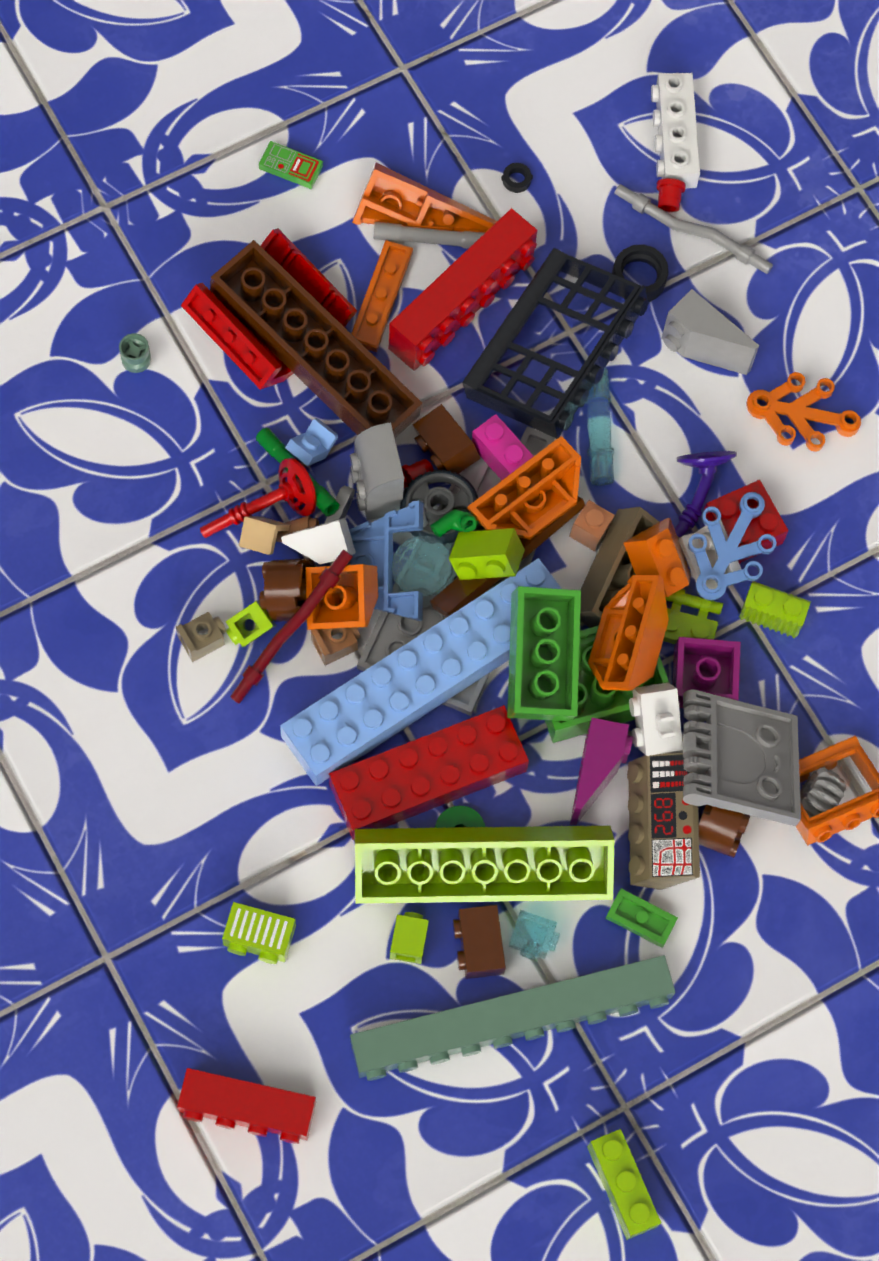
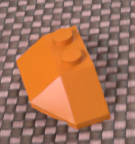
M560 436L471 503L467 509L486 530L515 528L519 538L531 540L577 504L581 456Z
M632 575L627 581L628 584L618 591L603 609L588 661L589 667L603 690L631 691L654 676L669 622L663 578L660 575Z

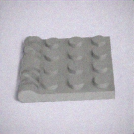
M698 690L684 692V718L689 720V722L684 724V770L692 773L684 776L683 801L694 806L710 805L796 826L801 820L798 716Z

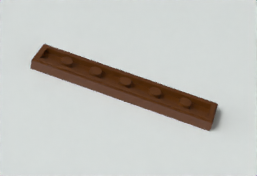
M578 496L577 504L531 540L519 538L525 549L521 561L584 508L583 498ZM502 577L459 580V578H456L431 599L430 603L433 609L448 617L481 596Z

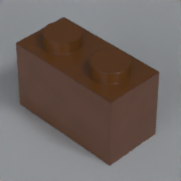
M442 404L412 424L418 435L414 438L415 442L423 453L429 451L432 454L429 458L437 470H448L459 474L480 459L474 443Z
M497 905L459 909L458 919H453L454 938L461 939L462 951H457L458 969L465 970L466 979L504 975L506 966Z

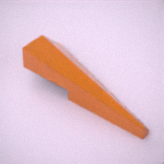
M375 163L352 223L361 225L362 223L375 224V222L401 224L408 227L486 233L497 221L383 165Z

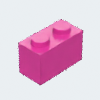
M497 414L472 432V442L479 456L501 481L534 457Z

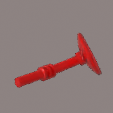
M294 458L284 459L279 465L278 476L280 485L278 489L249 503L242 502L240 505L230 508L229 513L200 527L201 534L204 538H207L232 524L239 525L241 522H244L245 516H252V514L281 500L287 501L297 514L301 516L311 515L316 508V492L307 470ZM284 468H288V471L283 473ZM303 503H305V507L303 509H299L298 506H301Z

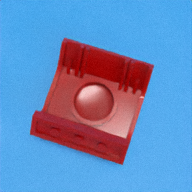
M279 228L273 229L263 241L261 247L345 327L357 312L355 307ZM203 283L194 286L181 304V307L260 390L284 382L294 374Z

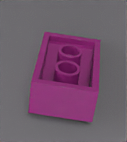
M591 718L583 749L570 825L576 826L617 774L620 764H626L633 736L627 735L628 724Z

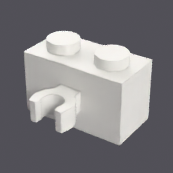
M662 683L633 689V698L629 699V708L636 722V728L632 730L634 746L638 747L646 756L683 750L677 688L670 683Z

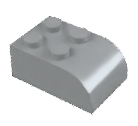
M390 422L373 426L361 432L355 438L354 453L350 454V473L353 484L356 483L357 487L356 499L359 511L365 510L367 520L382 518L390 511L400 510V502L403 500L404 476Z

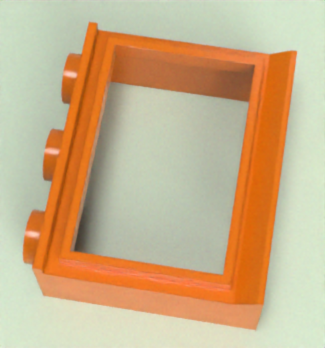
M856 735L799 759L800 782H804L810 776V772L822 767L831 770L837 766L838 760L850 756L872 789L871 792L811 818L801 804V820L795 827L807 846L815 842H824L830 839L833 834L845 829L852 830L859 826L861 822L872 817L879 818V773L864 752Z

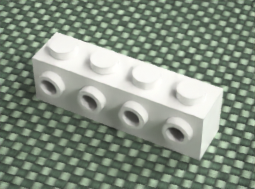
M658 73L656 85L651 86V101L656 102L657 110H653V127H658V135H655L654 146L655 152H660V160H657L656 175L657 177H662V179L670 178L683 181L686 184V188H697L700 164L693 73Z

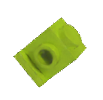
M259 600L225 621L229 626L226 629L228 636L235 645L240 643L242 647L249 645L277 626L271 619L268 611L261 608ZM248 619L255 622V628L252 631L245 628V622Z

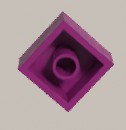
M678 637L674 648L672 685L678 690L679 708H684L683 694L688 690H698L739 700L741 642Z

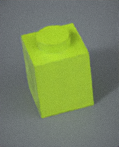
M405 912L404 915L397 914L390 959L421 964L429 920L423 919V915L414 912Z

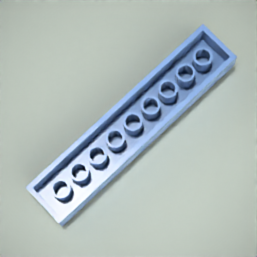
M538 558L517 572L516 576L505 579L281 724L282 739L313 783L318 786L329 779V773L347 767L507 662L510 653L511 593L518 586L562 589Z

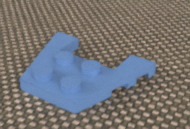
M413 501L409 503L408 507L398 511H390L378 520L371 523L367 521L349 529L356 553L352 555V559L347 564L377 566L378 599L374 609L416 621H423V593L419 591L393 593V533L423 530V503L421 501Z

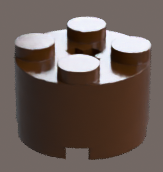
M310 558L272 560L271 562L263 563L264 591L260 592L259 602L262 609H267L273 621H289L305 602L306 567H316L314 561Z
M705 805L699 822V845L734 858L742 834H744L749 822L750 815Z

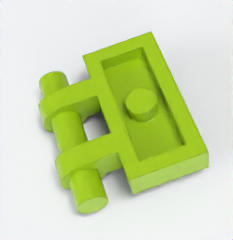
M684 589L677 591L669 597H665L666 601L672 602L671 609L667 608L669 622L664 642L676 644L678 637L714 640L718 622L707 619L708 612L720 615L723 603L687 594ZM681 605L699 609L698 615L680 612Z

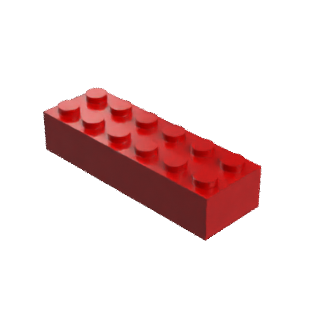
M511 208L389 323L388 349L413 371L420 365L426 366L433 359L435 351L441 345L443 347L447 346L461 326L463 328L467 327L481 307L487 308L501 288L503 290L507 289L521 269L525 271L531 266L535 259L534 250L537 246L538 230Z
M505 706L495 708L329 773V785L352 840H355V829H383L527 772L529 760L511 719L507 718L508 712Z

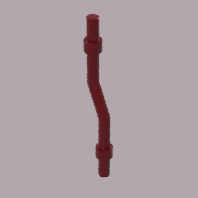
M343 549L330 568L324 569L318 577L320 579L319 583L300 609L275 634L255 663L246 668L242 674L244 678L230 695V698L240 704L252 686L258 685L264 677L263 671L282 645L308 619L330 587L334 589L341 579L339 575L353 557L350 553Z

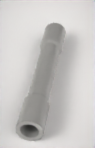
M375 222L373 239L460 246L469 249L484 233L408 227L401 224Z

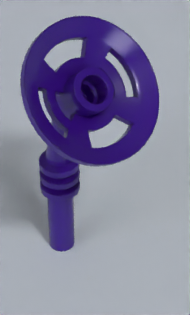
M703 452L676 458L677 462L683 465L699 468V474H702L691 504L686 505V509L682 511V515L678 518L679 523L675 528L678 537L684 536L689 528L695 526V523L699 520L698 517H701V509L713 482L714 473L717 472V466L735 458L737 452Z

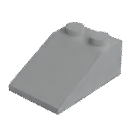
M693 289L668 312L661 338L671 351H677L685 358L744 375L751 371L759 345Z

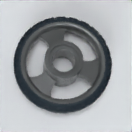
M433 470L432 472H425L423 475L417 476L408 484L403 492L400 510L408 507L412 501L424 503L425 516L429 523L421 531L410 532L414 537L425 543L445 545L446 543L455 542L458 532L461 531L449 530L438 538L430 525L452 510L459 508L467 509L471 503L478 499V495L473 485L460 474L448 470ZM438 482L449 483L458 487L460 491L453 495L447 488L435 487L429 489L428 485ZM437 504H444L447 506L443 510L433 509V507Z

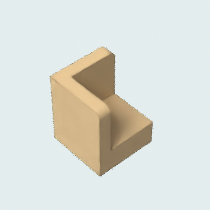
M245 516L239 547L271 555L274 552L278 531H289L290 525L261 516Z

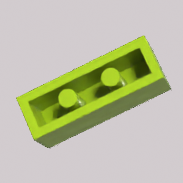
M616 1130L590 1141L587 1146L626 1240L657 1228L661 1221L622 1130Z

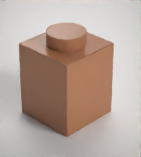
M588 500L575 520L569 537L595 552L607 534L615 515Z

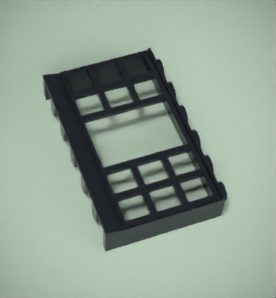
M553 248L463 380L462 384L466 397L556 439L559 438L563 430L566 431L571 426L573 415L577 409L585 405L592 386L600 382L608 362L613 361L617 356L619 345L623 339H627L631 335L634 323L639 315L642 316L646 312L649 300L647 299L645 286L638 285ZM560 272H564L578 279L573 283L558 277ZM553 282L570 289L561 305L544 298ZM584 282H587L602 290L598 294L582 287ZM608 292L625 298L626 301L622 304L606 297ZM577 293L594 299L585 315L567 308ZM601 303L619 310L610 325L592 319ZM538 304L604 331V334L579 371L513 343ZM508 349L526 356L516 372L499 365ZM532 359L550 367L540 382L522 375ZM556 370L574 377L565 393L546 386ZM493 371L511 378L501 394L484 386ZM518 381L535 388L526 404L508 397ZM542 392L559 399L550 415L532 408Z

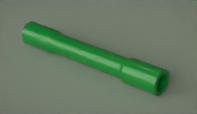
M263 428L256 435V441L279 463L287 458L296 459L270 428ZM310 475L316 492V506L325 516H332L338 511L340 504Z

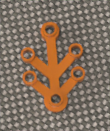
M794 372L789 375L787 382L770 392L766 390L752 392L746 402L749 413L755 418L765 419L776 433L777 441L784 446L793 443L796 431L792 426L784 425L777 414L786 415L806 440L807 448L813 452L820 451L823 448L825 436L819 431H814L806 420L834 425L837 432L845 437L854 436L861 426V418L854 411L846 410L839 414L809 407L820 399H827L832 395L835 385L828 378L820 379L816 388L793 402H780L779 400L791 392H800L805 385V377L801 373ZM796 379L801 385H793L791 380ZM825 385L830 391L825 392L821 390L820 386ZM758 400L765 401V402L767 403V405H766V406H760V405L757 403V401H758ZM845 418L852 419L854 424H848ZM787 432L791 435V438L786 439L781 433ZM816 438L821 444L815 445L811 442V439Z

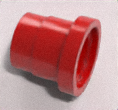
M666 178L658 180V207L665 212L679 211L682 193L685 192L686 184L677 179Z
M422 459L411 465L405 464L401 466L404 476V488L417 476L434 470L427 459Z

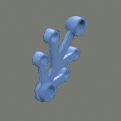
M749 492L741 498L739 503L741 514L727 541L719 522L721 519L720 511L716 507H708L703 511L702 522L708 527L718 559L712 569L705 551L707 546L706 537L699 533L690 537L688 548L694 553L701 573L696 580V590L702 598L717 600L724 595L727 586L746 580L756 581L761 577L763 568L756 561L748 562L742 570L724 574L729 563L760 553L770 554L776 548V539L770 534H764L758 541L738 547L752 518H757L764 510L765 501L760 494ZM749 499L756 500L758 507L750 508L747 505V501ZM708 512L715 513L717 520L713 522L708 521L706 514ZM700 539L703 542V547L695 548L692 545V541ZM765 539L771 541L772 548H763L761 541ZM750 566H754L758 569L759 573L757 576H751L747 569ZM709 579L715 580L717 588L709 589L706 586V581Z

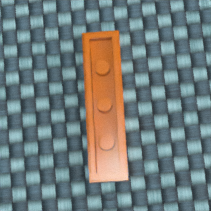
M385 240L351 332L367 350L378 351L413 255V248Z

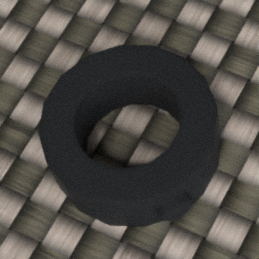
M522 163L508 165L501 176L506 189L514 193L527 190L533 179L530 169ZM513 173H520L525 179L520 183L511 181L509 176Z

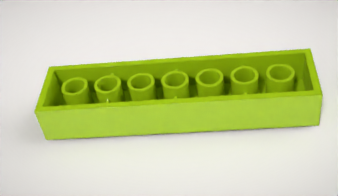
M611 825L355 829V903L613 900L615 840Z

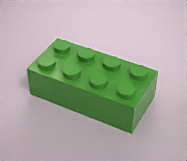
M518 586L511 593L507 718L570 722L577 717L581 590Z

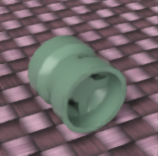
M136 333L128 334L122 338L119 350L124 368L132 373L145 371L151 363V355L146 338Z

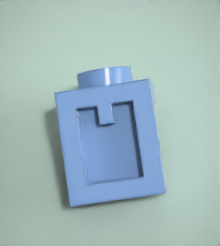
M316 418L312 420L305 433L291 438L285 448L305 465L310 466L327 457L338 438V434Z

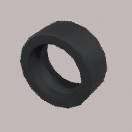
M644 244L632 245L623 249L618 254L612 274L624 278L623 269L631 262L641 261L652 266L657 272L656 281L649 286H645L647 299L650 302L656 299L664 290L669 273L668 263L663 254L654 247Z

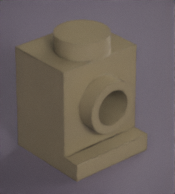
M209 612L184 625L176 626L178 639L192 662L225 645L223 634L226 633V628L218 616L212 618ZM208 629L207 634H205V635H199V634H198V633L201 632L202 630Z

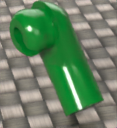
M452 510L431 524L430 527L439 538L449 530L473 531L476 529L478 521L471 513Z

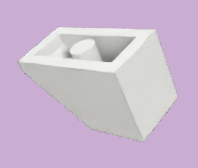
M346 518L292 532L281 537L283 544L320 565L328 562L332 565L343 549L351 555L356 553Z

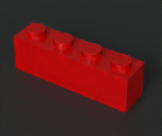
M187 1068L177 1108L179 1112L184 1113L183 1118L191 1121L202 1122L203 1117L216 1120L215 1125L222 1128L235 1129V1125L248 1127L247 1132L253 1135L267 1137V1133L270 1132L279 1134L282 1141L299 1144L300 1139L308 1140L316 1106V1097Z

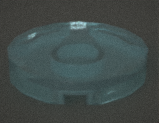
M417 536L410 538L398 547L393 556L391 570L394 580L404 592L419 591L423 593V597L436 595L447 587L452 578L453 566L449 560L451 553L442 542L433 537Z

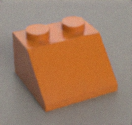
M670 518L660 521L623 542L635 575H660L663 578L665 597L671 596L690 584L691 572Z
M366 564L347 565L339 575L341 579L334 589L330 587L308 617L307 630L368 627L378 599L377 566ZM330 566L306 567V599L319 583L320 579L318 577L325 568L329 569Z

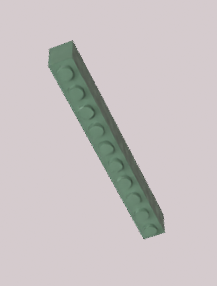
M665 955L350 1034V1043L359 1078L367 1077V1081H372L385 1077L386 1071L398 1069L399 1073L415 1070L418 1068L417 1063L430 1060L431 1065L440 1064L450 1060L449 1055L461 1052L463 1057L475 1055L481 1052V1047L492 1044L495 1049L513 1044L512 1039L525 1036L526 1041L543 1037L544 1031L556 1028L558 1033L576 1028L575 1023L587 1020L589 1025L597 1024L607 1020L606 1015L619 1013V1016L623 1017L637 1013V1007L650 1005L651 1009L663 1007L669 1004V999H672L676 992Z

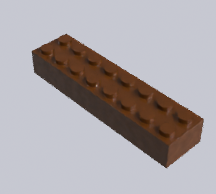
M255 240L211 276L210 291L357 435L373 426L391 422L394 438H396L419 417L423 403Z

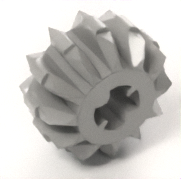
M823 767L814 771L812 776L808 777L806 783L802 785L800 791V802L809 817L811 818L838 806L844 797L846 784L832 770L829 771Z

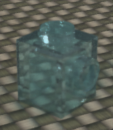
M520 910L509 947L520 950V955L525 958L538 960L540 957L545 959L548 950L555 951L560 933L554 932L557 922Z

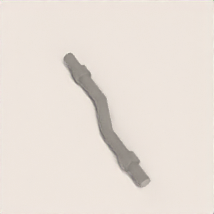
M621 184L615 190L614 194L632 204L634 210L641 214L645 212L672 230L710 239L737 256L736 259L745 265L749 263L765 274H768L773 267L772 263L755 254V249L746 244L742 246L715 228L677 219L652 204L651 199L642 193L638 195Z

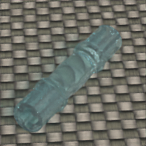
M604 368L600 382L594 384L590 389L585 403L588 405L587 427L590 448L587 450V455L589 456L590 482L598 486L609 485L614 482V448L611 447V418L609 409L611 396L607 368Z

